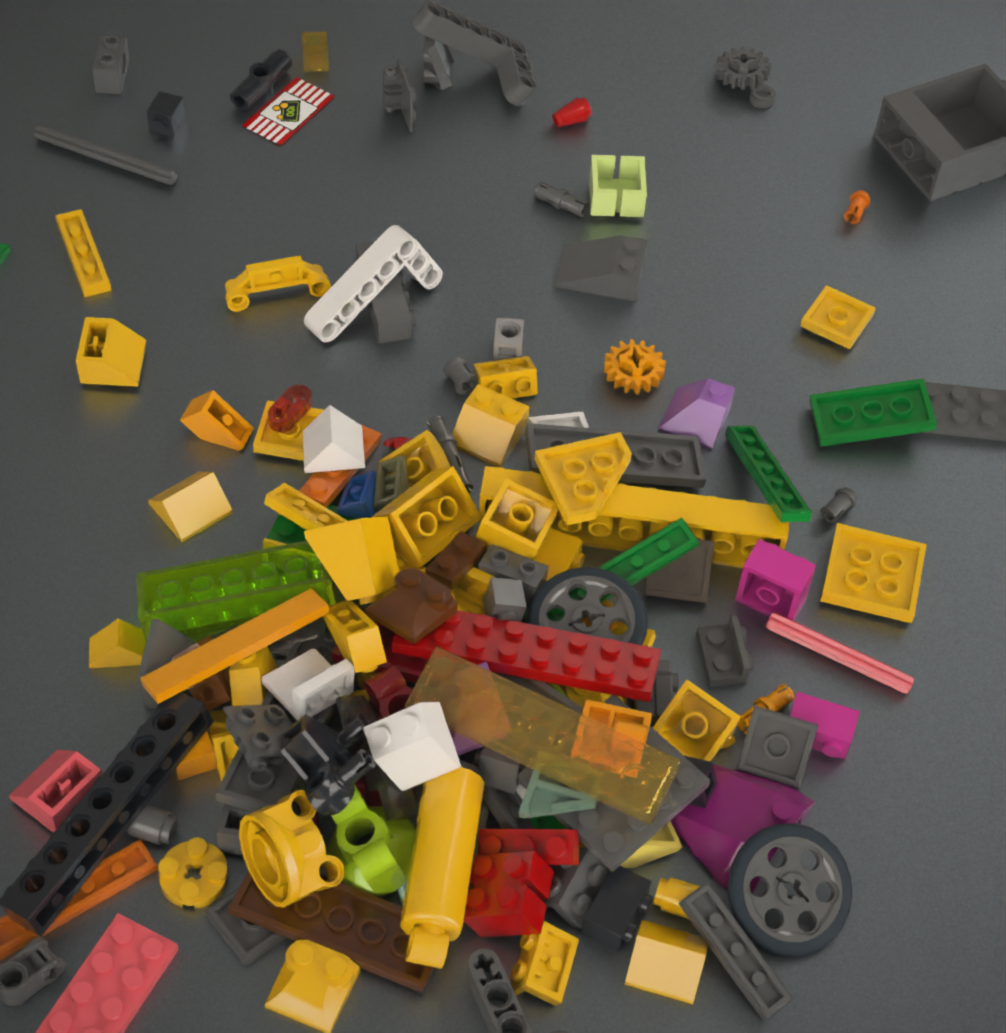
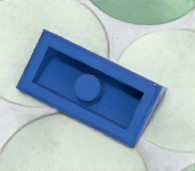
M376 471L353 476L346 484L337 509L339 515L360 519L371 518L376 514L373 508Z

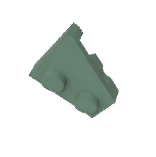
M540 753L519 809V817L525 819L595 809L606 779V772Z

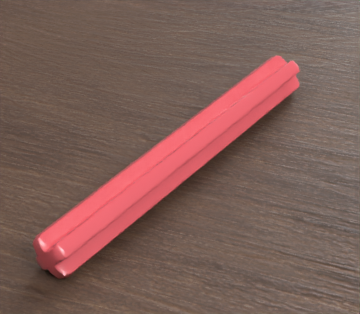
M773 612L767 621V629L904 694H907L913 685L914 678L776 612Z

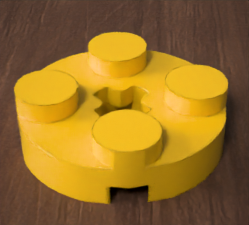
M200 837L192 838L189 841L174 846L166 853L158 865L161 890L165 897L176 906L194 905V908L206 907L218 900L227 886L228 865L224 854L219 848L207 843ZM192 868L200 869V878L197 880L193 877L186 879L187 871Z

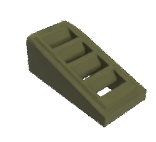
M404 455L377 464L373 508L376 512H379L409 489L407 463Z

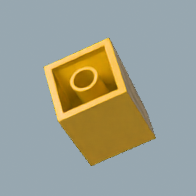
M388 516L360 518L304 531L306 540L347 601L359 599L360 605L373 603L394 586L395 576L399 569Z

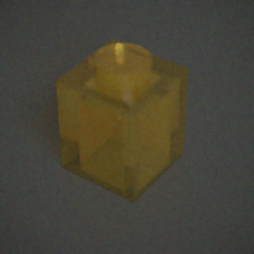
M327 31L302 32L304 72L329 71Z

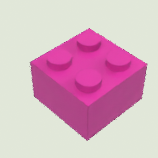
M759 539L743 566L735 601L769 617L773 612H776L795 621L807 599L816 564L780 549L775 544Z

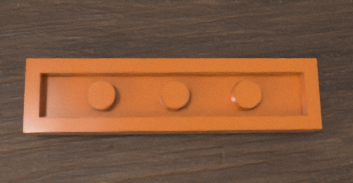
M361 425L364 459L366 461L381 443L382 433ZM359 468L314 472L299 492L327 508Z

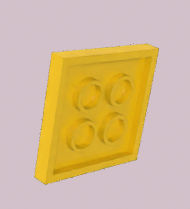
M837 523L820 601L912 623L915 616L927 544Z

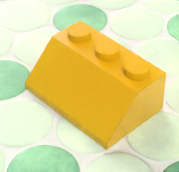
M454 466L431 471L371 517L388 516L395 551L417 567H422L440 553L460 531L465 533L482 519Z

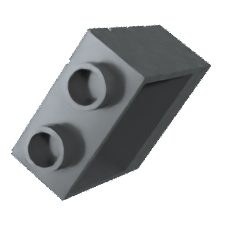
M983 64L884 96L874 137L886 151L889 150L892 158L930 201L953 194L954 191L959 192L979 185L980 182L984 183L1002 177L1006 174V80H1001L987 64Z

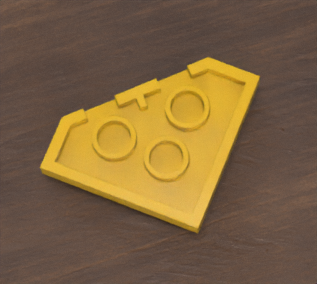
M621 432L536 450L534 460L568 526L597 518L631 462L632 453Z

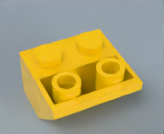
M85 317L76 357L80 383L138 387L146 339L115 319Z

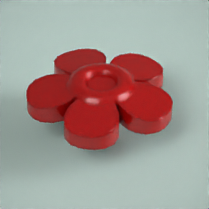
M391 437L383 441V445L385 447L394 446L395 449H398L413 438Z

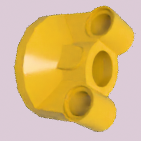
M305 790L295 791L283 796L278 800L277 804L263 807L247 814L240 821L239 839L247 868L265 898L277 907H287L314 891L337 886L344 878L345 869L341 860L326 854L322 835L311 819L317 810L309 803ZM292 801L297 802L300 806L299 816L292 811ZM321 865L327 870L328 877L326 882L319 874Z

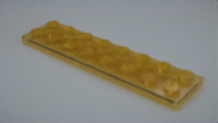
M437 646L405 703V707L408 708L420 702H440L448 729L648 825L652 824L681 765V760Z

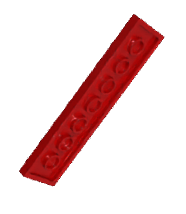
M459 610L446 622L415 644H412L396 633L392 641L393 653L455 665L459 664L466 667H474L487 662L491 672L646 702L651 700L661 655V649L519 621L498 620L495 617Z

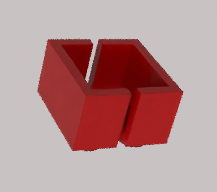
M535 851L475 855L469 881L473 889H468L463 921L481 938L541 934L547 907L542 900L549 898L554 875L553 869Z

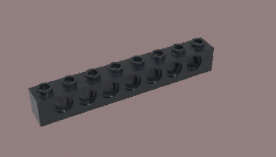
M182 692L159 703L153 714L139 727L135 736L117 754L112 764L102 776L97 778L89 792L74 806L66 820L51 834L43 848L29 861L20 876L6 889L0 899V906L11 920L40 937L45 933L214 722L204 703Z

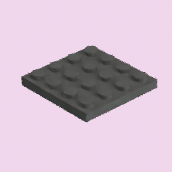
M611 695L603 702L631 709L615 695ZM579 725L548 755L570 761ZM650 726L637 779L606 772V779L595 809L553 814V816L567 829L578 830L579 841L613 872L710 785V779ZM537 758L517 774V782L526 790L538 760Z

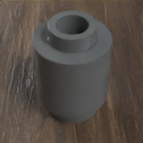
M146 805L128 828V835L158 845L162 843L170 844L178 827V818L173 817L169 811Z

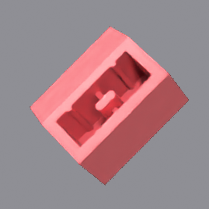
M56 750L9 795V798L51 832H54L70 815L74 806L93 787L97 778L102 776V770L77 751Z

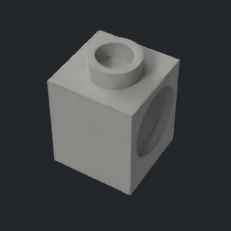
M496 317L493 361L521 357L524 320Z

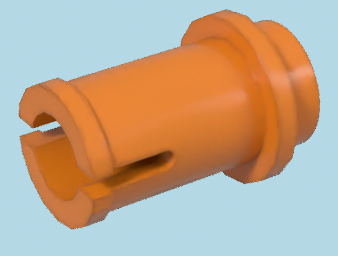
M858 190L850 196V204L844 213V219L848 222L851 215H854L851 224L859 223L864 209L870 205V196L863 190Z

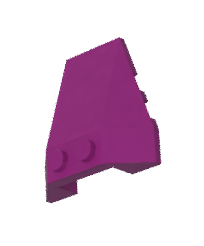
M713 764L717 784L706 808L688 805L671 820L677 836H680L688 845L697 861L701 860L712 873L711 877L715 882L728 890L731 865L744 843L761 829L776 824L795 823L801 825L814 806L815 801L787 784ZM774 847L769 851V863L772 862L780 849ZM756 876L750 881L749 887L752 894L755 893L763 881L761 877Z

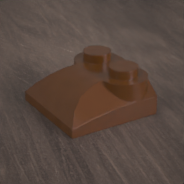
M407 568L396 574L394 586L366 608L365 614L407 641L415 644L455 615L458 603L447 586L415 568Z

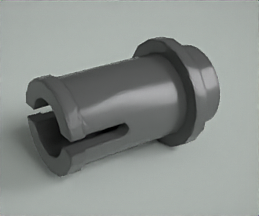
M847 487L838 489L835 492V497L820 510L822 517L829 523H835L847 509H852L856 505L857 496L855 492Z

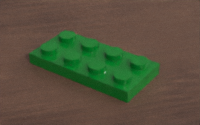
M924 378L812 394L809 399L820 447L934 431L937 426Z

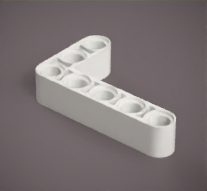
M398 225L390 226L307 312L304 324L321 341L330 342L351 323L402 268L426 289L436 287L442 279L443 272L415 238Z

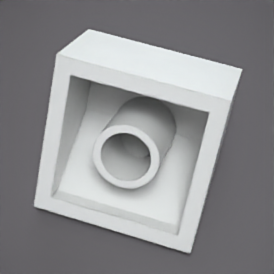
M420 702L363 727L374 761L401 791H406L461 767L440 702Z

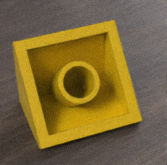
M199 471L148 500L149 505L182 543L233 513L214 472Z
M642 919L625 985L693 1004L708 944L702 936Z

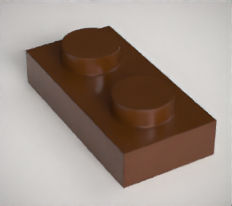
M460 531L425 569L426 575L453 590L487 552V543Z

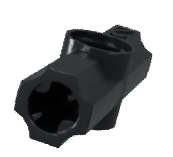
M278 49L273 51L263 62L251 65L249 76L230 94V100L237 109L245 111L260 97L272 94L273 84L292 66V59L287 55L286 51Z

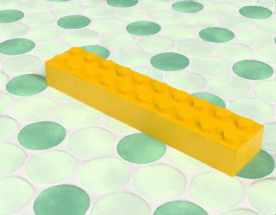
M485 466L479 502V513L482 519L505 478L554 501L541 473ZM618 483L596 519L567 526L560 511H558L550 528L583 540L582 546L626 551L676 520L683 518L697 539L714 541L712 564L743 568L759 539L775 544L780 549L785 550L788 540L789 522H780L768 504Z

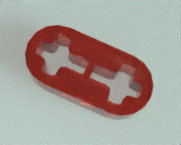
M300 384L288 388L268 410L270 428L279 433L291 430L311 409V390L307 386Z

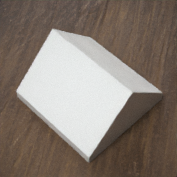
M331 405L303 430L305 473L365 468L362 426Z

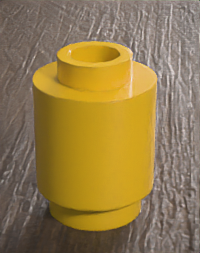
M672 877L669 880L661 878L653 904L660 906L661 911L689 919L678 903L701 886Z

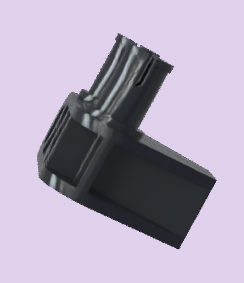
M305 714L281 735V753L305 780V795L309 803L323 815H336L341 812L354 795V783L375 767V762L369 754L363 757L366 754L365 750L360 749L355 755L353 752V747L366 737L363 727L372 724L368 718L363 722L365 719L363 714H359L340 732Z

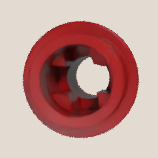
M576 97L553 113L552 118L556 127L560 128L587 121L592 116V111L585 97L580 99Z

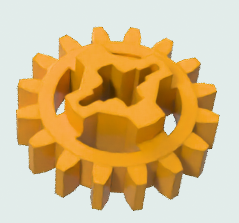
M630 339L628 345L623 341H619L618 348L611 346L610 353H606L603 372L607 374V382L614 381L615 389L622 386L624 387V393H628L630 389H633L635 394L639 395L640 389H644L649 393L651 385L656 388L659 387L660 380L664 379L666 360H662V352L655 353V345L646 347L644 340L640 344H635V341Z

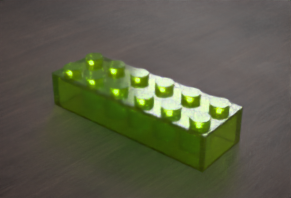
M308 541L137 573L138 618L146 642L152 619H159L185 636H192L238 627L310 588L327 602L328 606L336 604L333 579Z

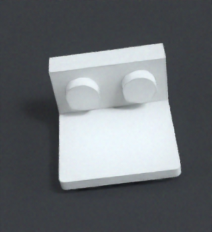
M313 648L263 676L262 684L298 721L305 714L312 717L353 693L354 666L347 659L336 665H331Z

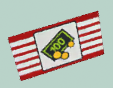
M296 77L242 126L281 146L335 96Z

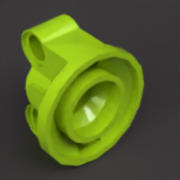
M354 784L355 791L349 804L338 814L331 815L337 828L329 839L327 856H335L343 863L345 873L341 881L342 883L376 897H382L395 892L408 880L416 828L402 812L388 806H368ZM374 832L373 837L366 844L355 846L362 837Z

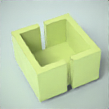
M592 155L589 175L591 215L615 216V212L620 213V216L644 217L647 197L645 156H621L618 179H613L616 156Z

